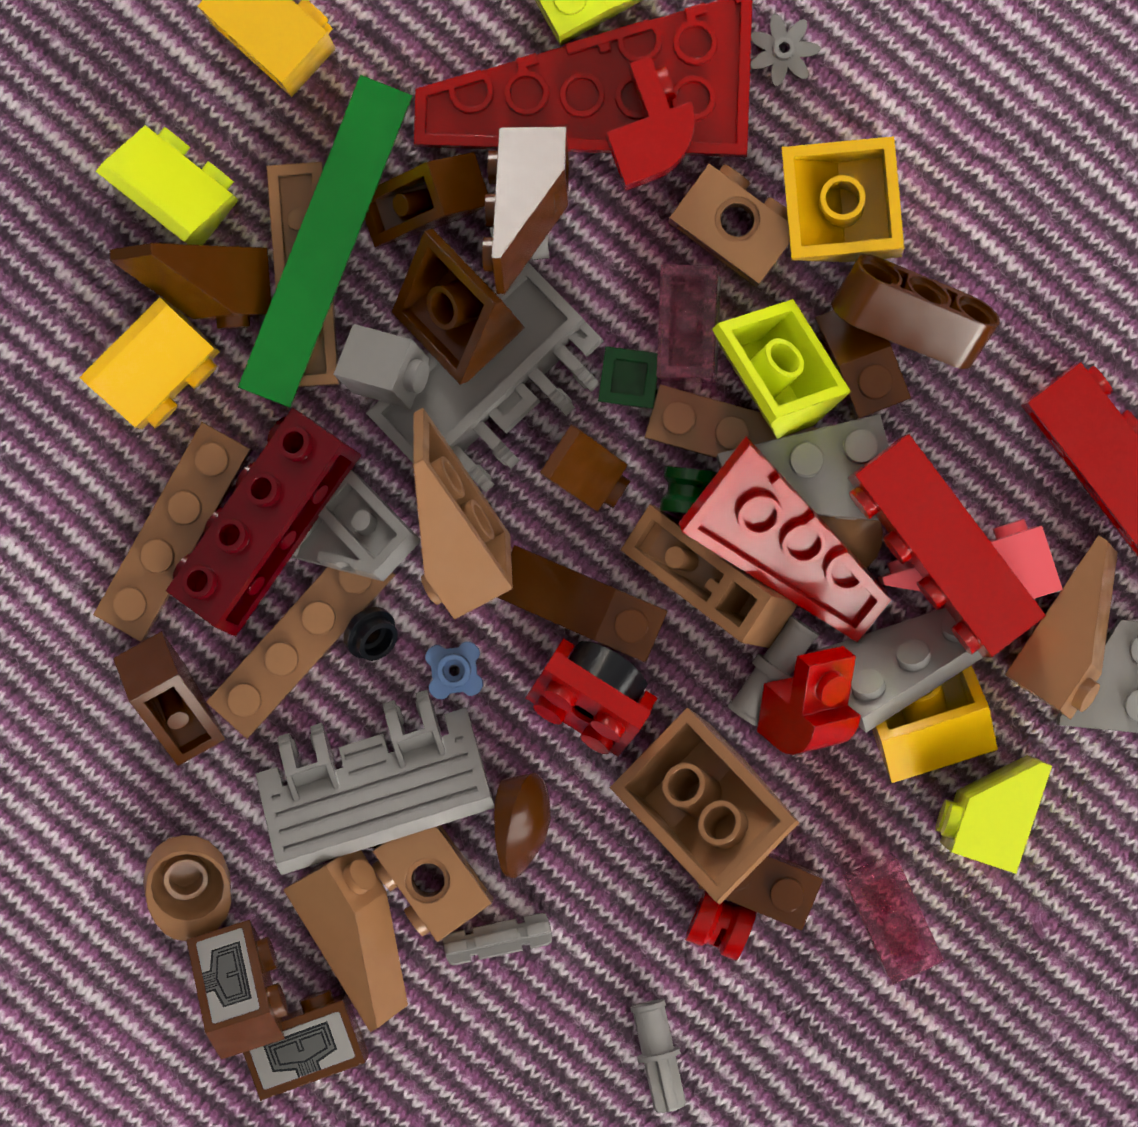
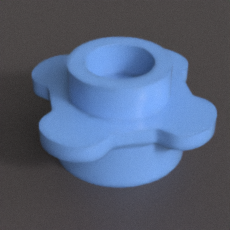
M466 641L459 647L447 649L441 645H434L428 649L425 660L431 666L432 681L429 684V691L433 697L445 699L449 694L464 692L468 696H474L481 691L483 679L477 674L476 665L480 651L474 643ZM452 665H457L460 669L459 674L456 676L449 673V668Z

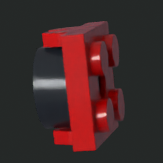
M564 638L525 697L534 703V710L545 720L557 725L564 722L581 733V740L594 751L601 754H609L611 752L617 757L641 730L658 699L648 691H645L641 697L648 683L643 674L621 655L593 642L579 641L575 647L574 644Z

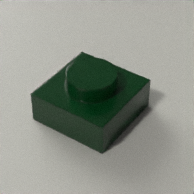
M605 346L598 402L653 409L660 353Z

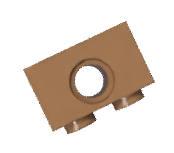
M708 164L671 214L668 223L757 288L790 244L787 208L771 197H768L762 203L747 192L746 189L751 183L730 166L723 164L720 170H718L711 164ZM738 207L748 212L752 219V228L747 234L732 236L723 229L721 215L727 209Z
M442 825L379 844L372 851L378 859L372 864L375 873L390 892L397 887L410 904V906L404 909V912L422 937L430 932L434 939L439 942L493 902V896ZM422 864L436 865L444 874L445 882L443 887L435 892H425L419 889L414 881V870Z

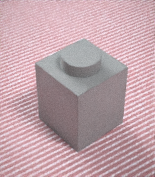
M353 324L333 375L354 394L411 409L416 394L422 392L427 383L430 358L412 339Z

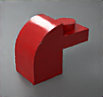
M651 56L629 64V73L646 118L606 132V140L625 191L662 178L673 171L686 156L694 132L695 114L692 101L670 109L668 101L676 98L672 81L665 66L658 69L655 68Z
M844 646L798 655L794 677L764 683L757 732L778 750L790 755L842 744L850 740L855 734L861 715L848 705L856 656Z

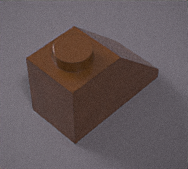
M471 152L428 161L379 184L365 218L374 248L422 233L431 228L434 229L455 222L484 209L485 196L488 194L475 153Z
M834 310L814 318L829 357L851 390V393L845 399L853 420L911 399L889 340L852 326L841 319Z
M162 631L113 658L129 702L177 766L226 740L221 727L187 666Z

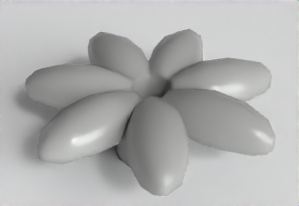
M773 14L770 20L771 35L756 31L751 33V41L765 51L759 53L751 61L750 67L756 70L772 65L771 78L774 86L782 84L788 68L797 77L807 79L809 72L800 57H810L818 54L820 51L818 44L806 41L799 42L806 32L807 21L805 19L799 20L787 32L782 18L777 14ZM786 45L789 51L783 53L779 50V46Z

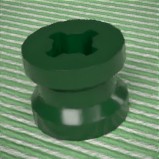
M665 466L664 478L668 482L667 495L661 499L660 510L686 514L718 472Z

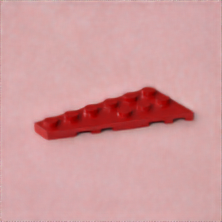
M716 0L706 4L705 2L684 8L683 11L652 20H643L565 44V46L539 54L533 53L516 58L515 61L489 69L476 70L416 88L414 146L498 150L499 128L566 126L569 152L611 153L606 140V132L646 118L629 73V64L651 56L655 68L658 69L665 66L672 81L676 98L668 101L670 109L692 101L695 126L691 145L686 156L747 157L752 0Z

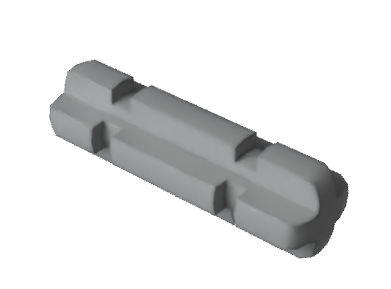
M545 913L524 916L525 922L518 924L515 918L473 927L472 934L466 935L465 929L451 932L443 938L447 961L450 965L455 966L472 962L471 956L478 955L479 960L523 951L522 945L530 944L531 949L547 946L552 943L549 919Z

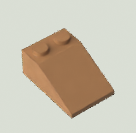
M421 408L414 412L413 469L424 567L421 581L431 601L436 605L443 603L455 620L513 589L510 533L425 409Z
M686 708L609 787L718 904H721L799 824V821L747 761L709 722L689 708Z

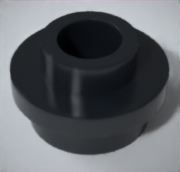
M370 607L359 612L346 627L344 633L345 647L353 656L364 658L368 661H375L385 657L394 648L398 638L394 618L382 607Z

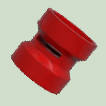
M704 891L689 924L685 940L698 946L708 943L717 947L722 956L737 961L749 938L757 912L741 905L732 906L724 901L718 904Z

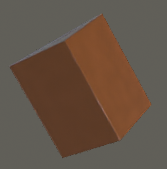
M433 228L424 231L392 313L461 385L472 379L525 327L494 291Z

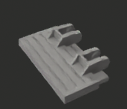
M529 262L505 294H496L525 328L472 379L460 385L428 353L427 356L430 358L428 363V380L422 392L416 394L411 409L378 401L366 412L413 463L414 412L424 408L468 474L485 493L495 485L492 482V477L481 465H476L464 451L481 437L492 449V454L503 465H508L511 469L520 461L484 422L491 417L507 434L541 401L525 386L529 379L565 416L575 408L572 405V400L561 388H556L545 376L559 360L572 372L573 378L584 389L592 392L600 385L599 381L565 345L571 341L588 357L604 340Z
M428 690L415 693L417 698L415 703L419 716L422 718L424 729L406 734L403 727V714L395 700L383 703L395 751L389 753L384 734L338 747L343 768L336 769L328 735L322 723L310 726V739L318 762L304 767H300L298 760L299 751L291 735L287 733L278 736L279 751L288 785H283L281 772L278 767L256 773L255 775L275 864L280 874L284 875L495 808L467 708L444 714L449 734L442 736Z

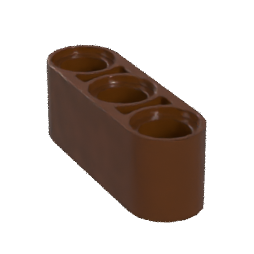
M862 254L857 258L831 301V306L835 313L852 326L959 369H968L974 364L1000 323L998 314L984 301L870 254Z

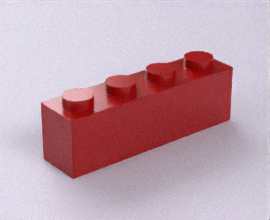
M1080 362L1064 371L1021 404V407L1138 557V420L1129 410L1120 413L1108 398L1113 389L1107 379L1095 366L1086 369Z
M910 434L900 437L848 477L855 487L849 492L855 505L868 519L875 515L889 532L883 537L885 544L903 565L909 560L923 577L917 582L919 589L934 608L938 610L944 605L957 622V624L951 627V630L968 653L972 655L978 650L982 657H993L1046 616Z

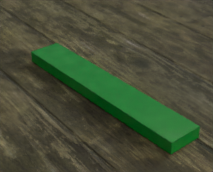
M363 75L359 76L238 388L291 408L408 111L412 95Z

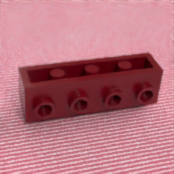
M293 407L287 416L279 419L271 428L267 445L256 461L250 463L242 470L236 481V490L224 507L216 510L210 516L204 528V536L193 552L187 554L179 561L173 572V580L166 589V592L213 627L235 637L317 521L320 512L362 456V454Z

